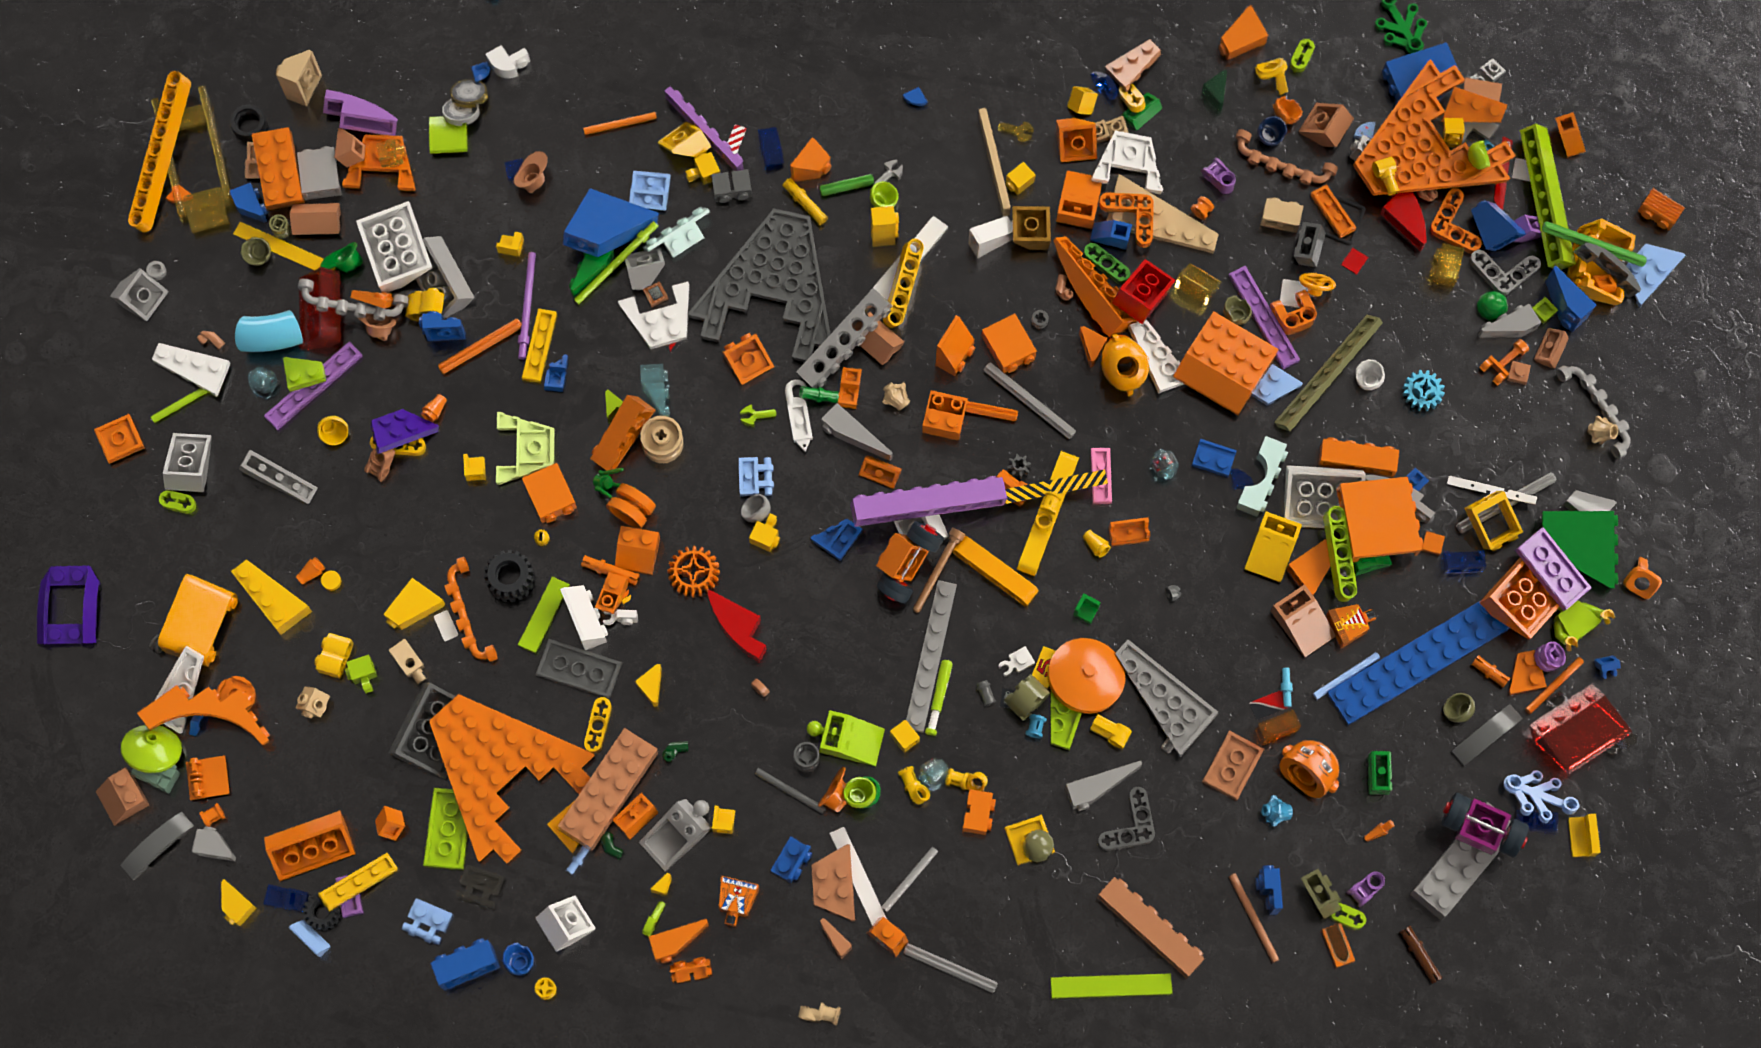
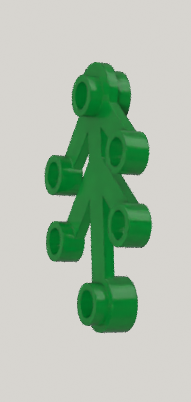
M1381 0L1382 6L1388 8L1397 24L1386 21L1384 18H1378L1375 22V28L1377 30L1388 29L1401 33L1405 37L1403 39L1396 37L1393 33H1386L1383 39L1386 45L1394 43L1403 46L1410 54L1423 50L1424 44L1421 36L1427 26V21L1423 18L1417 20L1414 37L1410 31L1414 16L1418 12V6L1413 3L1408 5L1407 16L1404 21L1395 6L1396 0H1389L1391 3ZM1378 22H1382L1384 25L1380 26ZM1418 23H1423L1424 26L1421 27Z

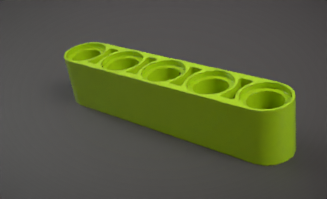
M1333 506L1323 516L1335 596L1339 601L1347 602L1357 594L1356 578L1345 512L1341 507ZM1331 513H1335L1338 520L1332 519ZM1334 531L1340 534L1341 539H1337L1334 536ZM1337 550L1342 551L1344 555L1343 558H1340L1337 555ZM1340 569L1346 571V577L1340 574ZM1343 588L1349 590V596L1343 593Z

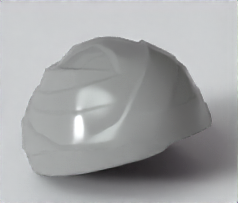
M755 494L745 501L741 508V515L744 520L756 523L757 521H763L769 515L771 507L766 496Z

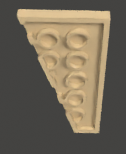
M1119 174L1114 193L1147 194L1152 197L1154 202V239L1214 253L1218 233ZM1116 199V201H1115V202H1116L1115 206H1118L1117 204H1118V200H1119V199ZM1123 199L1121 204L1124 207H1129L1131 201ZM1135 200L1134 207L1137 206V200ZM1143 200V207H1147L1146 201ZM1109 212L1107 221L1116 220L1132 224L1130 233L1135 234L1136 213ZM1147 217L1139 219L1142 225H1147L1150 222ZM1143 230L1142 236H1146V230Z

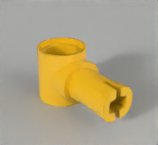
M1393 157L1373 162L1372 169L1374 175L1384 181L1388 195L1398 193L1400 190L1394 178L1397 167Z

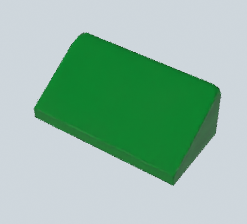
M1148 92L1143 95L1145 99L1143 111L1135 113L1128 108L1121 114L1125 121L1135 130L1141 128L1162 109L1160 100Z

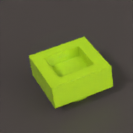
M1546 297L1532 308L1543 324L1558 312V309Z

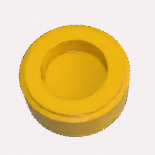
M327 571L322 575L321 583L326 590L334 591L340 587L341 577L335 571Z

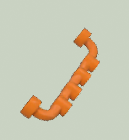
M461 557L456 559L457 563L448 570L447 580L449 584L445 585L448 596L452 595L454 599L453 602H450L453 613L458 612L460 618L456 620L459 631L464 630L465 637L461 638L464 648H469L475 658L481 660L488 659L492 662L498 659L493 645L485 647V652H480L477 649V643L471 630V624L465 611L459 586L455 580V573L460 570L461 573L469 571L466 558Z

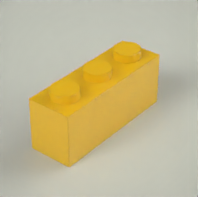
M894 206L871 208L873 247L895 245V238H898L899 217L898 212L894 213Z

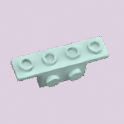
M697 208L689 218L684 217L680 219L672 229L668 227L661 232L662 235L658 238L653 237L646 241L647 245L643 249L649 252L661 243H664L671 257L674 258L704 238L695 222L710 212L709 209Z

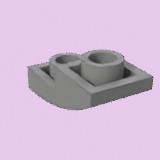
M1492 58L1471 78L1495 82L1504 74L1505 70Z

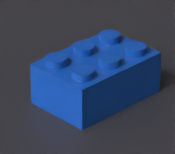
M484 939L476 940L472 943L473 946L468 948L462 946L453 950L454 953L446 956V954H442L434 958L435 961L431 962L438 984L444 991L501 968L493 945L488 939L485 941Z

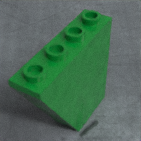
M1542 511V527H1544L1575 568L1604 586L1615 588V584H1618V573H1615V565H1618V553H1615V546H1618V534H1614V526H1618V515H1614V511Z

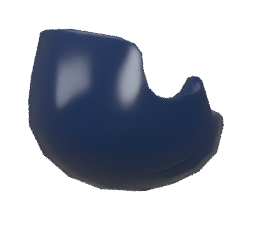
M1276 116L1264 119L1257 130L1259 140L1268 146L1279 144L1287 134L1286 123Z

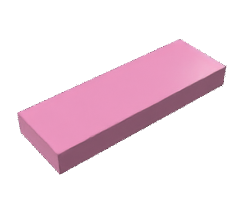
M1091 448V472L1105 469L1108 484L1092 487V504H1112L1110 448Z

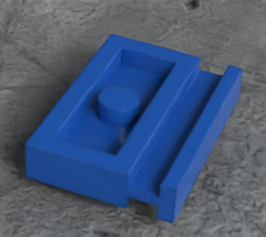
M1200 439L1192 466L1228 478L1237 450Z

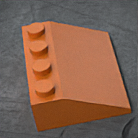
M1521 558L1516 561L1479 602L1492 617L1528 640L1535 635L1559 608L1556 601Z

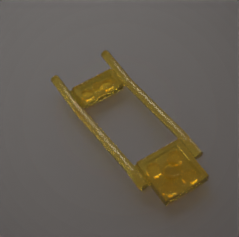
M205 86L198 87L202 105L184 109L179 131L207 123L221 187L193 193L181 198L173 157H171L168 168L178 216L180 218L188 216L192 233L229 224L225 205L233 204ZM153 98L151 102L156 117L160 103L158 98Z

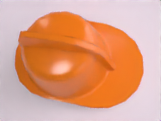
M842 767L837 772L827 792L818 803V807L824 804L839 812L847 802L843 793L846 783L842 779L845 767Z

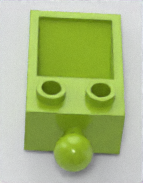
M829 710L825 727H822L817 721H812L807 725V733L810 736L823 735L819 753L876 767L884 728ZM837 724L839 728L834 727L832 729L831 725ZM827 743H833L834 747L828 746Z

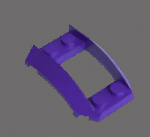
M50 566L41 581L39 589L37 644L97 643L95 627L100 581L95 576L91 566ZM85 585L83 624H48L50 586Z

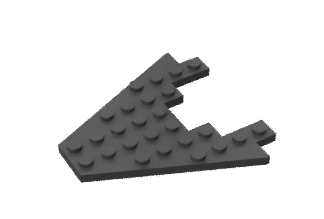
M775 208L770 212L689 311V318L704 321L701 339L719 342L728 308L747 312L751 296L786 303L783 321L800 325L792 354L793 360L806 362L813 354L814 347H819L829 337L830 328L810 216Z

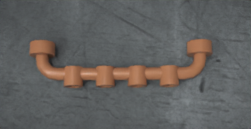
M1239 129L1236 134L1239 151L1249 157L1248 162L1253 165H1258L1260 161L1266 164L1265 168L1269 171L1275 172L1276 168L1283 170V176L1287 178H1293V175L1301 177L1299 181L1305 185H1310L1311 181L1314 183H1324L1337 173L1338 167L1331 163H1324L1322 168L1324 174L1317 176L1309 170H1301L1295 165L1283 163L1275 157H1268L1262 155L1259 151L1249 150L1245 147V143H1249L1252 134L1242 129Z

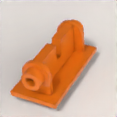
M705 957L695 958L693 962L687 963L685 961H677L673 963L674 965H670V972H675L671 974L672 982L690 981V973H694L695 980L708 978V975H712L711 967H707L710 966V959H705Z

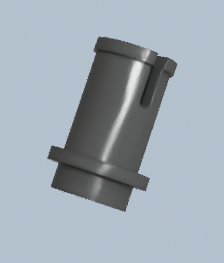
M987 680L976 684V690L979 691L984 706L996 702L990 689L991 684Z

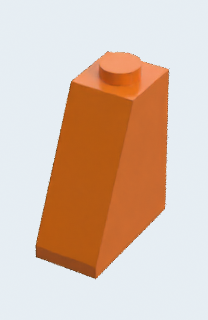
M1249 6L1221 37L1218 47L1221 55H1225L1227 61L1267 42L1268 34L1252 6Z
M1325 539L1291 562L1286 568L1297 585L1301 587L1305 584L1313 596L1330 568L1327 540Z

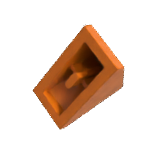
M1082 326L1080 327L1079 335L1089 366L1094 367L1108 338Z

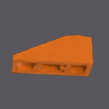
M707 919L649 936L656 962H661V964L671 962L673 957H676L709 926Z

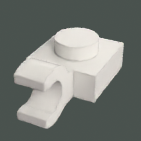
M617 609L614 614L604 611V614L611 615L609 620H603L605 625H612L617 620L623 625H632L638 621L637 610Z

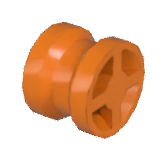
M1200 196L1197 204L1192 205L1191 211L1198 218L1205 220L1208 212L1213 211L1214 205L1206 197Z

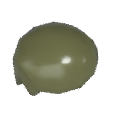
M252 237L242 244L241 255L243 260L250 265H262L269 260L271 248L269 243L263 238Z
M1234 295L1226 300L1223 307V315L1236 325H1243L1249 321L1252 309L1246 299L1241 300L1238 299L1237 295Z
M1041 829L1031 831L1023 842L1025 856L1034 862L1045 861L1051 855L1054 848L1053 838L1048 832Z

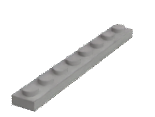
M938 580L906 718L911 727L920 733H924L957 584Z

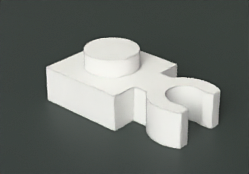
M1025 646L1008 656L1010 661H1002L998 667H1008V671L1003 674L1004 677H1008L1011 675L1012 670L1015 669L1017 673H1020L1035 665V662Z

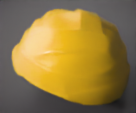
M338 416L325 417L318 423V437L328 445L341 444L348 436V424Z

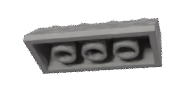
M425 237L423 242L432 269L416 278V281L422 291L428 290V288H436L444 294L442 316L446 318L464 309L475 297L442 237Z

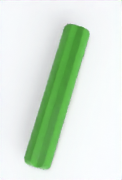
M872 174L821 185L820 193L822 196L870 186L874 184Z

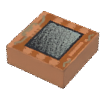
M660 281L643 289L651 307L668 300V296Z

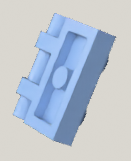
M758 457L739 458L740 496L759 494V488L765 489V496L772 495L774 481H772L773 465L771 464L770 457L764 458V464H758ZM758 472H764L763 481H759Z
M416 898L407 916L413 919L414 922L412 925L405 922L402 930L408 932L410 936H418L424 939V942L429 944L432 942L439 945L441 937L435 934L437 930L445 933L453 914ZM422 923L429 926L430 930L427 932L419 927Z

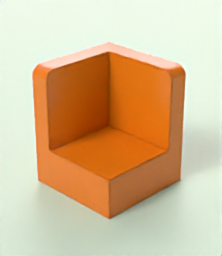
M387 806L383 807L375 820L378 835L395 841L405 827L402 812Z

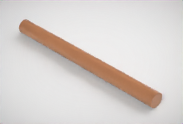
M1236 873L1229 876V879L1271 962L1274 963L1279 958Z

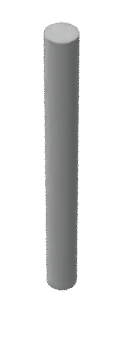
M934 847L926 853L882 905L881 908L884 911H889L938 853Z

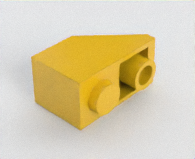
M1444 118L1443 140L1450 148L1458 147V145L1462 144L1464 137L1463 118Z

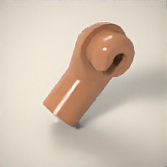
M1436 190L1416 191L1418 197L1428 202L1434 201L1438 196Z
M1059 274L1055 291L1062 300L1068 301L1073 297V291L1066 287L1068 277L1064 274Z
M202 331L197 336V340L201 344L210 341L218 349L225 344L214 332Z

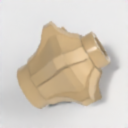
M890 382L883 388L885 393L882 403L892 405L899 411L910 402L905 390L906 384L904 382L901 384Z
M1596 416L1595 422L1588 426V433L1592 435L1593 443L1599 442L1602 445L1606 440L1617 437L1618 427L1616 424L1610 423L1606 417L1602 419L1601 416Z

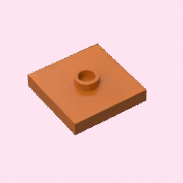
M130 414L94 429L109 464L145 448Z

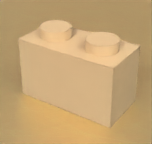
M1267 198L1260 225L1297 233L1303 206L1296 202L1288 203L1278 198Z

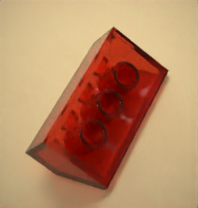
M320 267L299 278V280L309 279L314 282L313 291L309 292L312 297H327L329 300L335 301L341 300L340 272ZM299 290V327L303 343L300 344V349L330 348L340 343L341 315L335 312L336 308L328 307V310L325 312L318 311L316 309L317 305L307 303L303 299L301 290Z

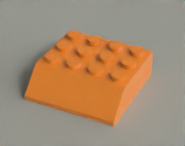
M1213 311L1186 352L1173 378L1239 415L1272 364L1279 349Z

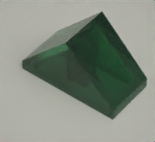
M1227 70L1221 71L1203 84L1202 93L1217 111H1222L1224 104Z

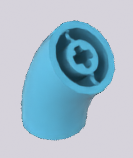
M290 310L268 316H243L239 319L235 330L236 346L241 352L274 351L303 343L300 327Z

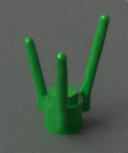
M624 469L600 470L599 474L595 475L593 479L595 491L601 492L611 499L612 496L605 490L612 486L619 487L620 483L613 482L609 474L619 473Z

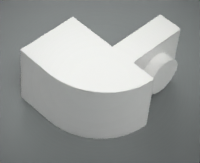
M502 45L486 53L487 61L493 71L503 78L517 77L516 69L523 68L530 62L529 54L525 48L511 56L507 55Z

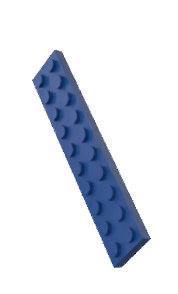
M1477 602L1329 690L1327 696L1348 726L1508 631L1510 627L1492 617Z

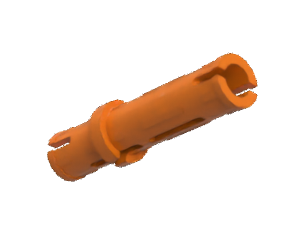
M584 555L583 562L581 563V567L597 571V574L600 575L602 573L608 575V572L626 577L628 583L633 585L637 584V578L640 575L639 573L608 564L606 560L601 559L600 561Z

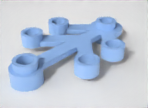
M1534 770L1531 774L1523 777L1509 775L1503 782L1504 788L1509 793L1515 794L1521 804L1520 812L1523 815H1530L1534 809L1533 805L1527 801L1524 793L1531 797L1540 812L1539 820L1543 823H1548L1552 818L1551 811L1546 808L1543 801L1562 808V811L1568 815L1574 814L1579 808V802L1573 797H1567L1565 800L1545 793L1548 790H1559L1562 783L1558 778H1552L1549 782L1535 787L1525 785L1530 782L1534 784L1540 783L1543 774L1538 770Z

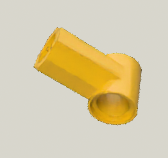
M1099 714L1090 728L1091 731L1108 739L1110 744L1120 749L1124 748L1132 733V730L1120 723L1115 724Z

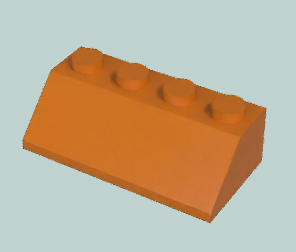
M341 811L264 837L266 852L279 881L355 854Z

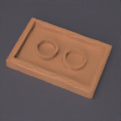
M1229 731L1202 783L1237 801L1264 749Z

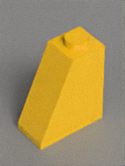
M411 578L383 615L387 619L386 623L394 629L398 627L403 630L443 608L445 603L439 596Z

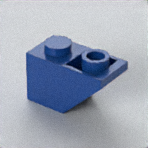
M250 182L230 190L240 214L261 222L267 221L265 214H268L264 203L260 204L258 200L261 198L257 187L253 188Z
M1116 220L1094 223L1090 241L1126 249L1132 224Z

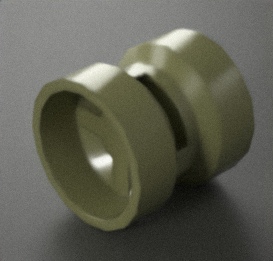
M278 214L270 219L269 226L275 237L283 239L289 236L291 227L285 216Z

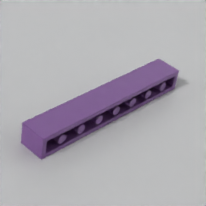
M990 476L984 480L970 479L963 483L954 481L942 486L934 484L928 488L914 487L907 491L898 489L886 494L878 492L872 496L858 495L852 499L850 507L854 526L856 527L1002 506L1007 500L1003 477L996 478V476Z

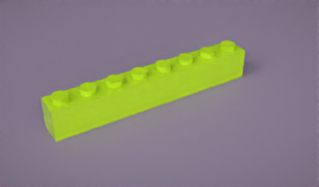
M1535 123L1520 130L1547 264L1550 268L1557 266L1560 270L1576 265L1570 241L1542 231V226L1546 221L1567 229L1568 224L1548 129Z

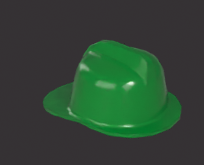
M352 242L346 247L328 255L322 261L320 268L328 270L336 267L343 272L352 271L363 263V259L356 250L357 243Z

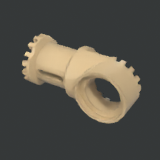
M821 1003L819 1010L810 1009L809 1007L806 1009V1006H801L798 1017L813 1022L825 1020L833 1022V1025H837L839 1019L837 1016H839L841 1008L827 1007L824 1003Z

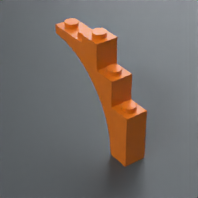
M176 685L137 713L150 731L163 723L181 717L211 716L240 726L251 734L262 747L269 743L267 737L270 735L263 726L260 728L257 725L256 721L258 719L252 711L247 712L252 707L250 701L253 699L246 690L243 692L241 689H238L220 702L221 696L215 689L211 690L207 687L188 700L187 698L190 695L185 688L182 687L180 689Z

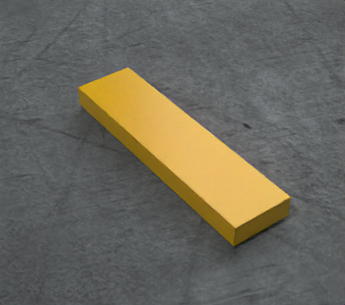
M538 308L522 375V380L541 384L557 317V312Z
M385 853L318 893V896L330 912L398 871V868L389 854Z

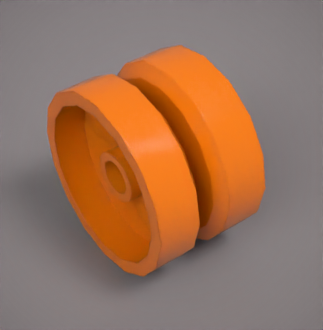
M621 483L615 491L617 497H612L607 503L606 508L627 525L642 529L647 521L644 515H651L656 505L641 491L628 484Z

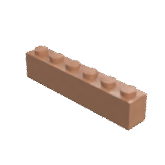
M1114 877L1097 898L1187 979L1205 959L1202 957L1203 953L1195 946L1192 948L1187 943L1188 939L1183 934H1177L1172 929L1173 926L1166 919L1161 920L1157 916L1158 912L1150 905L1147 907L1142 902L1143 899L1139 894L1129 891L1127 889L1128 885L1119 878L1117 880Z

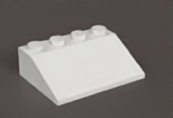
M409 201L356 221L381 291L391 292L402 288L432 269Z
M1286 465L1284 518L1302 524V527L1324 528L1323 516L1325 512L1333 506H1339L1336 491L1341 483L1365 481V472L1359 469ZM1331 513L1332 519L1338 520L1337 515Z

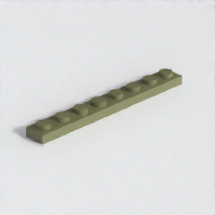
M1366 315L1277 418L1274 423L1278 428L1291 431L1296 426L1299 420L1308 412L1311 406L1382 325L1383 322L1380 318Z

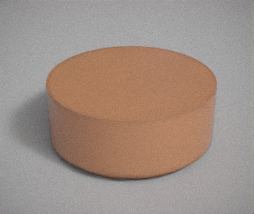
M758 679L751 683L752 688L762 697H766L770 692Z

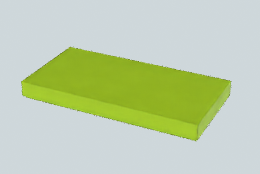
M434 788L423 866L464 870L468 831L453 789Z

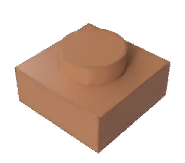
M1512 361L1507 380L1526 385L1531 365Z

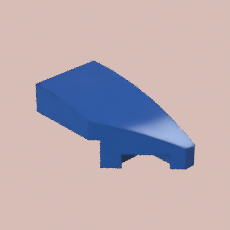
M565 354L556 363L552 362L549 364L544 390L563 392L568 355Z

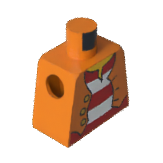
M885 917L878 918L867 932L872 939L895 957L898 956L909 942L906 935Z

